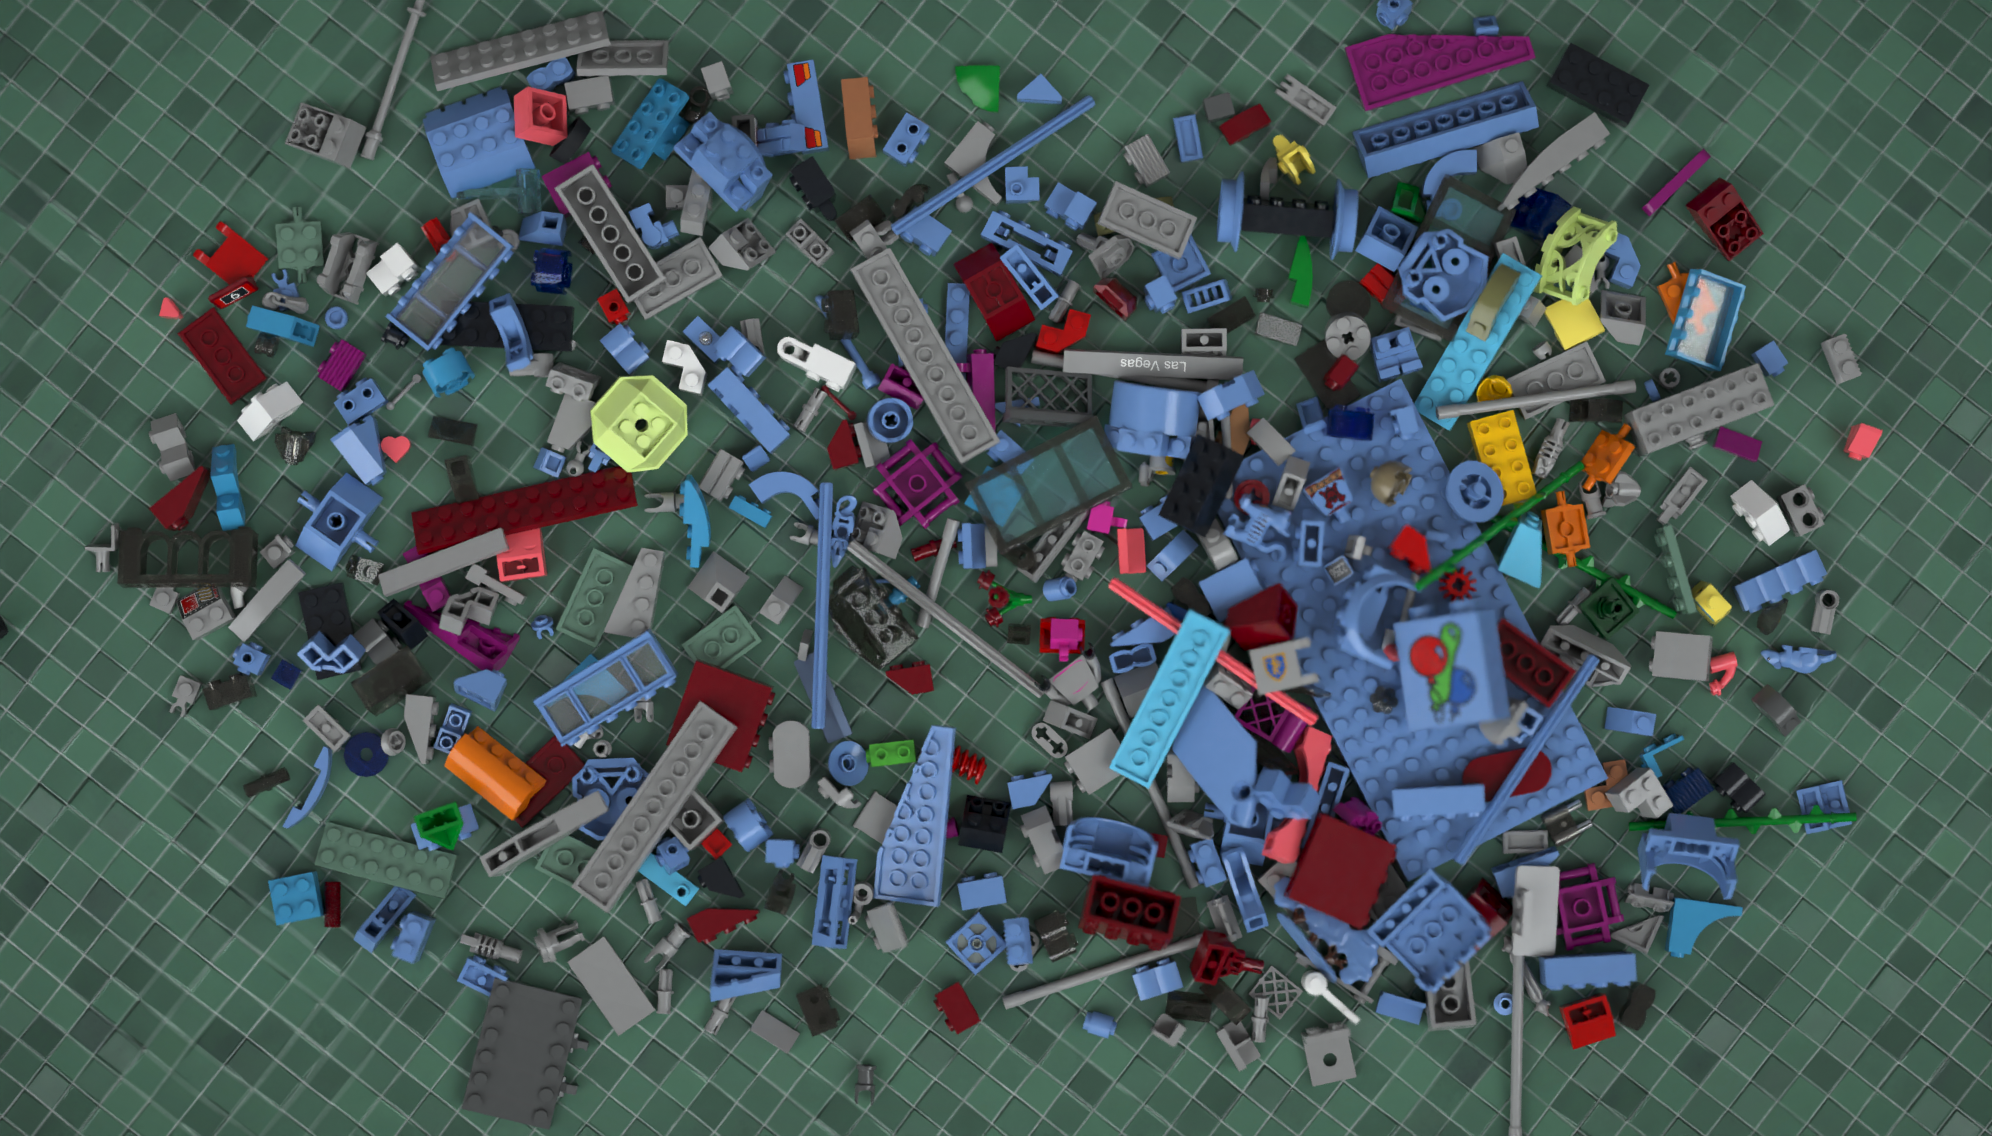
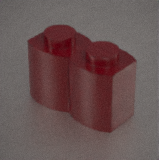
M1341 354L1324 375V384L1334 392L1335 390L1341 391L1358 370V364L1346 355Z

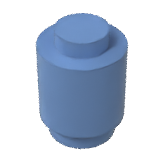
M1068 577L1048 579L1043 585V594L1051 602L1069 599L1075 595L1077 590L1075 581Z
M1093 1011V1013L1087 1012L1083 1029L1088 1030L1087 1033L1108 1039L1109 1034L1114 1036L1117 1022H1113L1114 1017L1096 1011Z

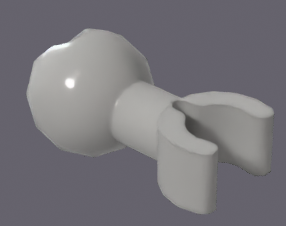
M1603 254V259L1598 262L1595 269L1597 273V278L1595 279L1596 289H1598L1597 285L1601 278L1605 283L1606 289H1609L1610 286L1609 281L1605 277V270L1609 267L1610 261Z
M581 441L577 443L575 459L569 461L566 467L568 474L576 477L583 473V460L585 456L590 454L591 445L588 447V450L581 454L580 447L582 443Z

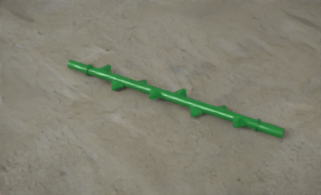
M1578 461L1565 472H1561L1560 476L1545 485L1544 488L1525 502L1514 503L1513 511L1485 530L1465 547L1453 549V555L1435 569H1431L1430 573L1414 584L1415 588L1421 591L1434 580H1438L1445 572L1456 571L1455 565L1485 544L1486 541L1506 526L1517 525L1518 517L1545 499L1561 485L1568 483L1569 479L1584 469V464Z
M1496 515L1489 521L1495 524L1502 519V516ZM1515 525L1506 526L1504 529L1512 532ZM1542 539V549L1548 552L1546 540ZM1552 554L1558 557L1559 569L1563 570L1568 567L1566 554ZM1592 555L1583 560L1575 557L1577 566L1574 567L1595 577L1596 588L1609 577H1612L1594 567V557ZM1626 574L1620 579L1614 578L1624 592L1632 597L1633 603L1637 608L1647 605L1652 610L1655 609L1671 619H1674L1677 611L1662 604L1658 599H1653L1631 587L1629 575Z
M1814 805L1810 814L1782 816L1778 809L1773 807L1768 816L1738 817L1733 809H1728L1724 818L1713 819L1715 831L1717 827L1746 826L1751 834H1756L1760 825L1788 824L1793 833H1798L1802 824L1857 821L1856 812H1831L1830 814H1824L1818 805ZM1687 811V813L1685 814L1694 816L1691 811ZM1666 821L1629 822V831L1664 830Z

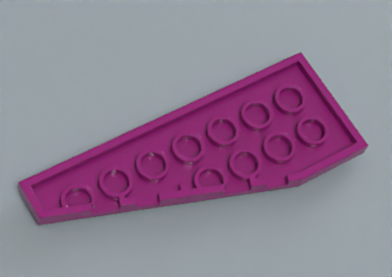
M1386 34L1345 47L1365 112L1536 58L1529 36L1487 37Z

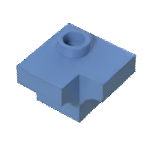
M1028 166L1005 167L1006 204L1040 201L1039 177L1028 178Z
M1527 707L1517 723L1522 730L1515 738L1511 736L1509 738L1519 744L1527 736L1533 739L1545 721L1544 717Z

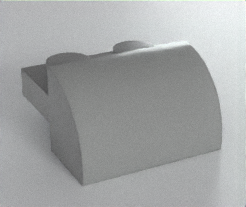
M1227 328L1181 329V354L1226 356Z

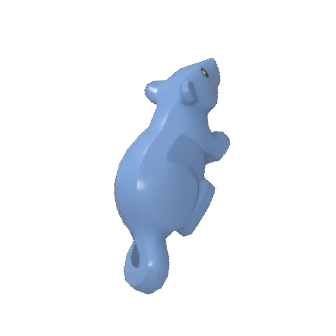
M852 495L841 497L836 506L835 517L832 523L833 536L831 537V558L834 568L838 566L845 556L847 546L849 545L850 533L854 530L855 518L852 511L857 506V499ZM848 500L850 502L848 506L839 510L843 501Z
M1782 645L1783 652H1776L1770 649L1761 651V655L1775 669H1780L1782 666L1803 674L1811 673L1822 663L1830 662L1837 657L1836 651L1798 647L1797 651L1793 650V646Z

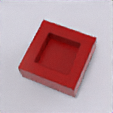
M718 828L701 843L716 860L733 845Z

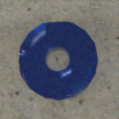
M364 732L355 735L348 741L344 751L346 765L350 771L358 776L370 777L377 775L386 767L389 761V755L385 754L382 750L381 737L375 733ZM365 748H369L373 753L369 761H365L361 757V752Z

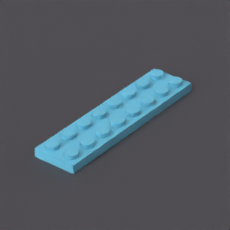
M1502 253L1489 275L1487 283L1501 263L1521 273L1514 291L1502 307L1489 338L1483 341L1466 332L1471 319V313L1480 297L1479 295L1414 403L1420 414L1449 431L1452 430L1459 417L1438 420L1436 406L1468 403L1542 278L1541 274Z
M1192 609L1189 610L1109 766L1110 769L1150 788L1231 629Z

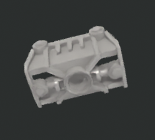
M350 232L337 233V235H332L330 239L332 246L323 272L317 277V283L320 284L319 286L327 294L358 305L361 291H364L363 285L367 276L366 273L369 271L372 260L375 259L374 253L379 243ZM355 238H359L357 242V250L355 253H353L352 247ZM345 280L344 288L340 291L339 295L336 294L340 282Z

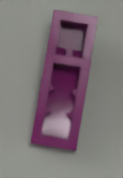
M416 546L403 553L407 563L430 555L429 553L419 555ZM442 576L419 584L422 594L433 612L445 607L449 596H452Z

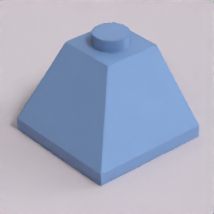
M485 669L455 679L454 689L455 693L495 712L506 688L507 679L504 678L505 675L497 670L493 669L491 672Z

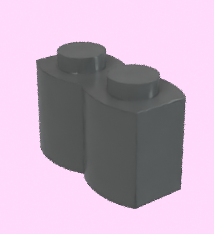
M373 618L352 636L366 649L365 652L378 668L385 670L404 654L401 649L403 644L396 636L392 638L387 632L389 627L382 619L378 621Z

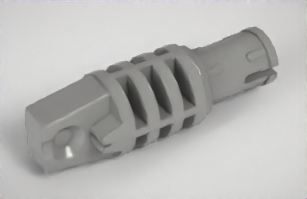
M1556 418L1550 435L1544 438L1538 451L1531 474L1538 478L1546 479L1563 447L1562 439L1570 425L1569 422Z
M476 932L474 937L462 934L460 943L471 946L470 952L495 960L503 958L519 964L523 953L521 949L504 945L502 940Z

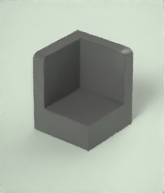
M1228 92L1205 98L1202 101L1208 124L1231 118L1235 115L1230 93Z

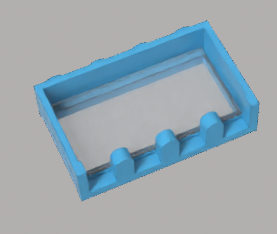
M1690 269L1665 355L1702 367L1708 371H1721L1725 364L1727 348L1732 340L1733 328L1738 320L1739 308L1745 297L1744 291L1746 286L1703 269Z

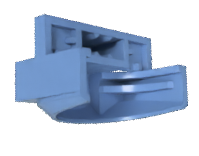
M711 112L696 122L691 132L673 148L735 212L741 208L746 211L762 197L773 176L766 168L764 159L754 142L740 129L719 121ZM739 176L742 180L743 185L738 181Z
M1372 565L1371 569L1366 568L1362 577L1365 583L1355 582L1346 588L1343 596L1346 602L1344 607L1339 606L1334 618L1338 620L1336 625L1346 630L1345 632L1341 630L1336 643L1340 644L1339 650L1390 670L1393 663L1370 651L1367 648V644L1378 624L1389 597L1390 588L1393 585H1399L1418 593L1420 591L1414 586L1416 581L1377 565Z
M1669 813L1664 830L1649 829L1648 833H1642L1637 849L1642 888L1649 890L1648 883L1651 874L1656 872L1655 867L1663 864H1683L1697 868L1710 875L1718 883L1723 898L1730 899L1737 883L1734 861L1740 846L1739 839L1717 837L1713 818Z
M1099 817L1079 818L1071 821L1068 826L1060 868L1093 876V874L1098 876L1104 875L1110 879L1148 888L1159 842L1155 841L1153 836L1147 831L1128 823Z

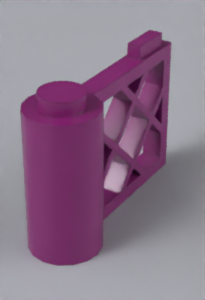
M1251 686L1252 692H1254L1256 689L1253 686ZM1266 696V701L1255 704L1251 697V705L1246 706L1247 701L1236 711L1234 717L1242 726L1288 753H1291L1307 726L1306 722L1287 709H1284L1283 713L1273 715L1270 703L1275 701L1269 700L1268 696ZM1299 702L1300 704H1302L1303 706H1305V707L1308 708L1309 710L1312 709V708H1311L1310 706H1308L1307 704H1305V703H1303V702ZM1268 704L1271 716L1258 719L1255 707ZM1253 709L1255 720L1246 722L1239 718L1243 710ZM1280 717L1276 723L1275 718ZM1272 719L1274 728L1270 735L1261 730L1259 722Z

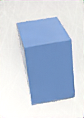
M1039 74L1017 94V102L1062 104V96L1042 74Z

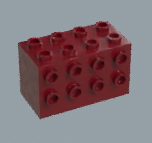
M1093 874L1087 886L1078 928L1083 929L1082 932L1095 935L1100 933L1110 940L1121 938L1125 939L1126 943L1139 946L1141 943L1148 945V948L1151 950L1161 951V949H1166L1172 940L1181 896L1175 895L1173 892L1159 891L1149 886L1147 888L1110 879L1104 875L1098 876Z

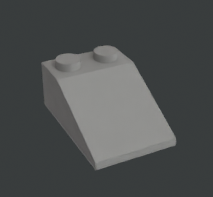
M893 901L867 910L868 915L865 916L868 928H873L876 936L873 937L877 950L882 949L883 953L908 946L909 941Z
M1469 960L1465 964L1459 961L1458 963L1461 968L1449 979L1444 976L1443 980L1445 983L1435 993L1425 990L1429 1031L1472 1028L1476 1025Z

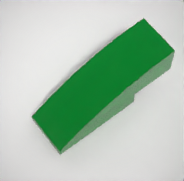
M1300 236L1287 280L1296 282L1290 304L1308 308L1312 292V260L1306 237Z

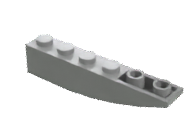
M1595 112L1544 149L1516 179L1499 204L1498 210L1502 211L1506 207L1508 210H1511L1520 203L1518 201L1520 197L1524 195L1525 198H1528L1535 193L1537 185L1541 183L1545 186L1555 179L1553 174L1557 171L1560 174L1564 173L1572 167L1570 162L1575 159L1579 162L1589 155L1587 151L1590 148L1594 147L1596 150L1606 143L1605 138L1610 133Z
M596 791L529 827L479 858L489 877L501 876L608 812L609 809L600 791Z

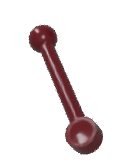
M827 385L821 387L820 390L827 393L848 414L850 420L856 419L857 414L854 411H850L829 391Z

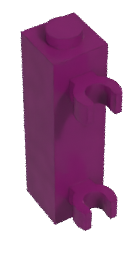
M987 349L973 350V354L967 355V363H956L961 373L967 372V384L996 433L993 353H987Z

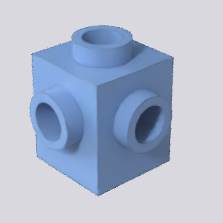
M1380 0L1377 3L1376 17L1382 25L1388 26L1393 30L1397 25L1402 26L1407 21L1413 3L1410 0Z
M251 641L250 644L243 643L242 646L236 648L233 654V658H235L233 664L238 666V671L246 675H250V673L262 675L271 655L261 651L263 647Z
M676 836L672 839L670 837L664 838L658 843L659 846L656 849L655 859L660 867H665L669 875L689 865L690 858L687 854L689 850Z

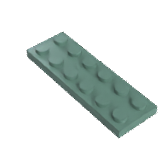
M326 822L314 865L446 900L458 856L438 850L429 851L428 848L419 850L418 845Z

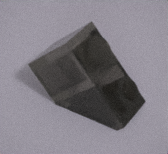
M1570 400V422L1622 423L1623 401Z
M462 455L446 459L445 465L457 504L479 500L470 456Z

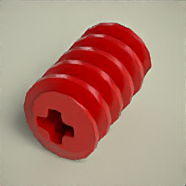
M958 745L954 749L952 773L959 769V777L967 773V780L970 781L975 777V784L978 785L987 767L985 765V757L977 761L976 753L968 757L969 750L966 749L963 753H960L961 746Z

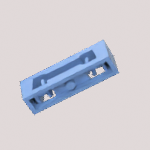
M1001 210L998 213L992 211L981 233V238L1008 251L1018 243L1010 239L1006 241L995 235L998 234L1005 239L1007 238L1010 230L1002 227L1001 225L1003 224L1013 229V233L1043 248L1047 246L1057 251L1058 253L1056 254L1047 249L1044 255L1045 259L1054 262L1052 264L1042 259L1040 254L1018 244L1035 265L1061 277L1073 253L1069 249V244L1061 240L1056 243L1050 240L1051 236L1041 230L1036 233L1030 230L1031 226L1021 220L1016 223L1010 220L1011 216Z
M822 856L812 945L847 949L850 924L848 919L851 915L857 859ZM845 870H849L847 885H843V882L846 881V878H844ZM838 921H843L841 936L837 935V929L840 928Z

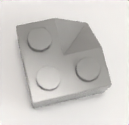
M696 787L668 828L689 851H692L725 820L716 807Z

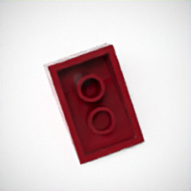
M201 465L149 508L165 529L172 531L178 529L181 531L190 524L188 520L193 517L209 482L211 468Z

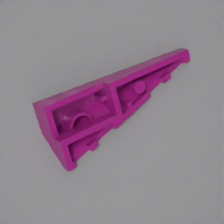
M410 600L404 603V608L416 617L421 625L481 670L487 669L492 672L494 669L499 671L507 662L520 639L518 634L514 633L513 636L501 633L499 628L488 629L480 626V622L467 619L459 636L440 629L439 625L442 614L433 612L429 606L424 609L412 605Z

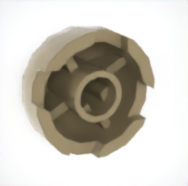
M1387 461L1379 467L1376 466L1370 474V478H1372L1371 490L1374 497L1386 506L1391 507L1395 505V497L1399 493L1403 495L1410 483L1412 475L1408 472L1412 468L1399 461Z

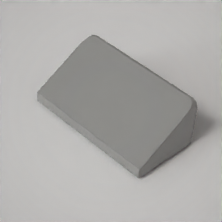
M764 1010L760 1012L750 1028V1031L787 1054L800 1035L799 1032Z

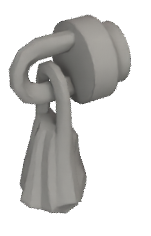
M268 292L262 299L264 308L272 311L276 310L280 305L297 314H304L309 308V304L304 297H290L275 292Z

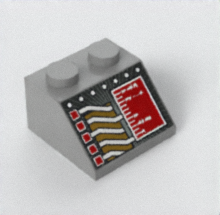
M217 580L176 601L181 619L193 640H200L233 622L236 618Z

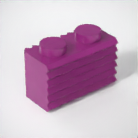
M341 339L340 342L336 341L329 351L332 355L328 361L324 360L318 368L320 374L318 377L343 392L367 354Z
M891 364L878 390L893 398L900 399L910 407L918 410L923 397L910 374L906 370L899 368L898 365Z

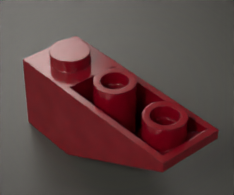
M707 908L688 917L687 921L697 942L704 941L707 944L716 940V934L722 931L726 935L736 930V924L742 921L746 925L758 919L756 914L760 913V910Z

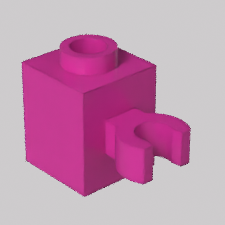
M1097 500V504L1092 503L1087 530L1109 534L1110 526L1126 528L1128 519L1113 517L1114 507H1110V502Z
M1051 619L1050 649H1059V661L1068 662L1069 649L1077 650L1078 641H1082L1083 628H1078V619Z

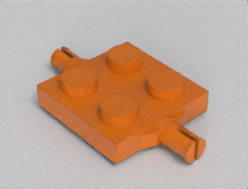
M1676 262L1667 265L1672 278L1668 282L1657 286L1673 325L1689 273L1680 274ZM1699 279L1697 286L1700 289V294L1698 297H1694L1691 309L1694 310V315L1692 318H1688L1686 322L1693 323L1697 335L1706 331L1701 319L1706 314L1717 310L1705 281Z
M1624 423L1617 434H1610L1602 430L1581 460L1584 464L1582 471L1589 475L1582 485L1585 490L1590 492L1596 481L1612 483L1635 448L1634 445L1625 440L1632 429L1629 425Z
M1565 491L1555 492L1557 506L1552 509L1541 510L1548 555L1556 553L1566 554L1568 567L1577 566L1575 553L1581 549L1590 548L1583 504H1566Z

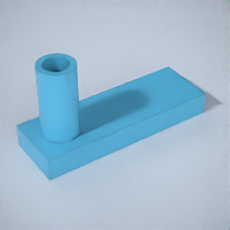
M652 852L639 869L641 874L684 906L689 904L700 889L678 871L669 875L664 866H659L655 859V854Z

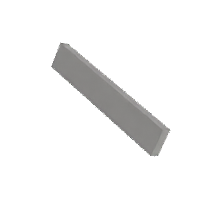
M498 528L379 574L383 594L388 597L508 551L509 546L504 530Z

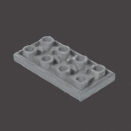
M605 936L567 962L618 1036L656 1010Z

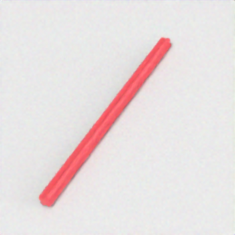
M1113 578L1108 585L1111 590L1175 634L1178 633L1183 624L1182 622L1119 579ZM1220 650L1215 661L1258 690L1254 672L1223 650ZM1281 690L1265 694L1311 726L1318 719V715Z

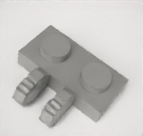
M867 219L849 232L867 259L888 249L886 245H891L899 238V235H896L891 230L892 223L888 220L873 228Z

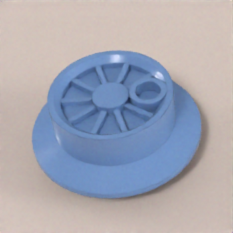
M1466 461L1457 465L1451 471L1447 480L1446 498L1450 508L1456 514L1468 521L1480 523L1488 521L1497 515L1503 504L1504 492L1502 483L1492 468L1479 461Z

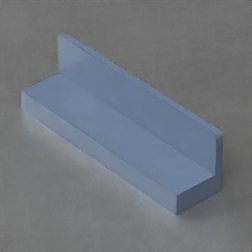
M814 652L807 656L806 661H794L811 705ZM827 673L825 727L822 731L827 742L832 743L853 734Z

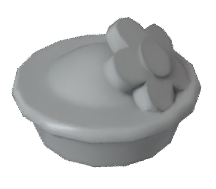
M396 728L386 730L381 737L382 750L389 756L399 754L406 745L405 736Z

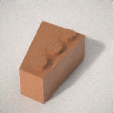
M868 77L842 79L841 85L849 158L876 157L874 138H878L877 125H873L872 118H876L875 105H871L870 100L875 98L873 85H869Z

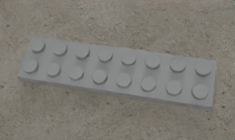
M603 10L592 12L580 17L570 18L554 24H547L539 28L525 30L520 33L506 35L498 39L430 56L437 91L609 46L610 40Z

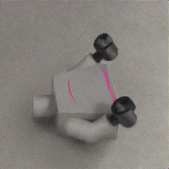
M1088 642L1090 648L1087 651H1083L1080 646L1079 650L1082 653L1080 657L1050 679L1041 675L1044 682L1040 685L1034 682L1035 686L1043 691L1052 701L1065 706L1070 704L1074 706L1079 701H1082L1088 711L1093 709L1099 702L1092 692L1099 687L1098 684L1101 681V667L1093 645Z

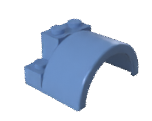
M1115 380L1109 422L1105 424L1102 446L1116 448L1118 451L1186 459L1196 438L1200 409L1197 396L1201 392L1159 388ZM1170 435L1178 436L1177 438L1170 439Z

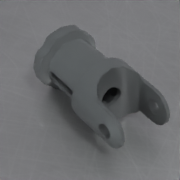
M857 1064L858 1083L855 1084V1103L858 1104V1094L860 1091L869 1090L871 1092L870 1103L873 1105L875 1096L873 1077L876 1066Z

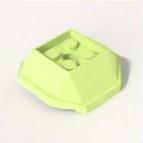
M653 375L619 376L590 409L593 443L628 473L659 469L688 435L687 405ZM638 419H645L646 426L641 430H637L635 428L636 421Z

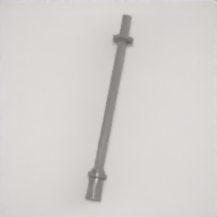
M416 0L413 8L407 7V11L411 13L373 128L366 132L365 137L367 139L360 155L363 158L374 161L379 143L383 141L381 130L419 17H426V13L422 12L425 0Z

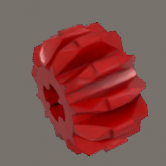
M1461 566L1458 573L1457 569L1451 572L1452 575L1449 572H1445L1444 575L1447 579L1439 578L1438 580L1440 583H1445V586L1438 588L1439 591H1447L1442 596L1443 599L1451 595L1450 602H1455L1457 597L1458 601H1463L1464 595L1470 600L1472 596L1468 591L1476 592L1477 590L1475 587L1470 586V584L1476 583L1477 580L1468 579L1472 575V571H1468L1464 575L1465 567ZM1455 579H1459L1458 582L1462 581L1463 586L1459 588L1460 591H1456L1457 588L1453 589L1452 587Z

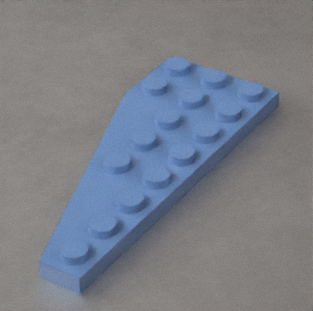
M931 726L922 747L921 755L914 766L912 776L894 813L895 816L890 827L887 829L886 837L877 853L873 896L875 899L934 907L940 906L955 727Z

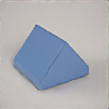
M1495 16L1473 18L1475 36H1497L1499 26Z

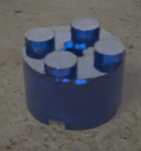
M550 248L535 250L533 260L536 266L535 272L531 274V285L536 287L537 292L559 295L567 294L564 289L570 288L573 263H568V257H572L569 250Z

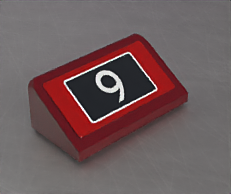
M248 275L208 296V300L219 309H224L258 291V286L252 275Z

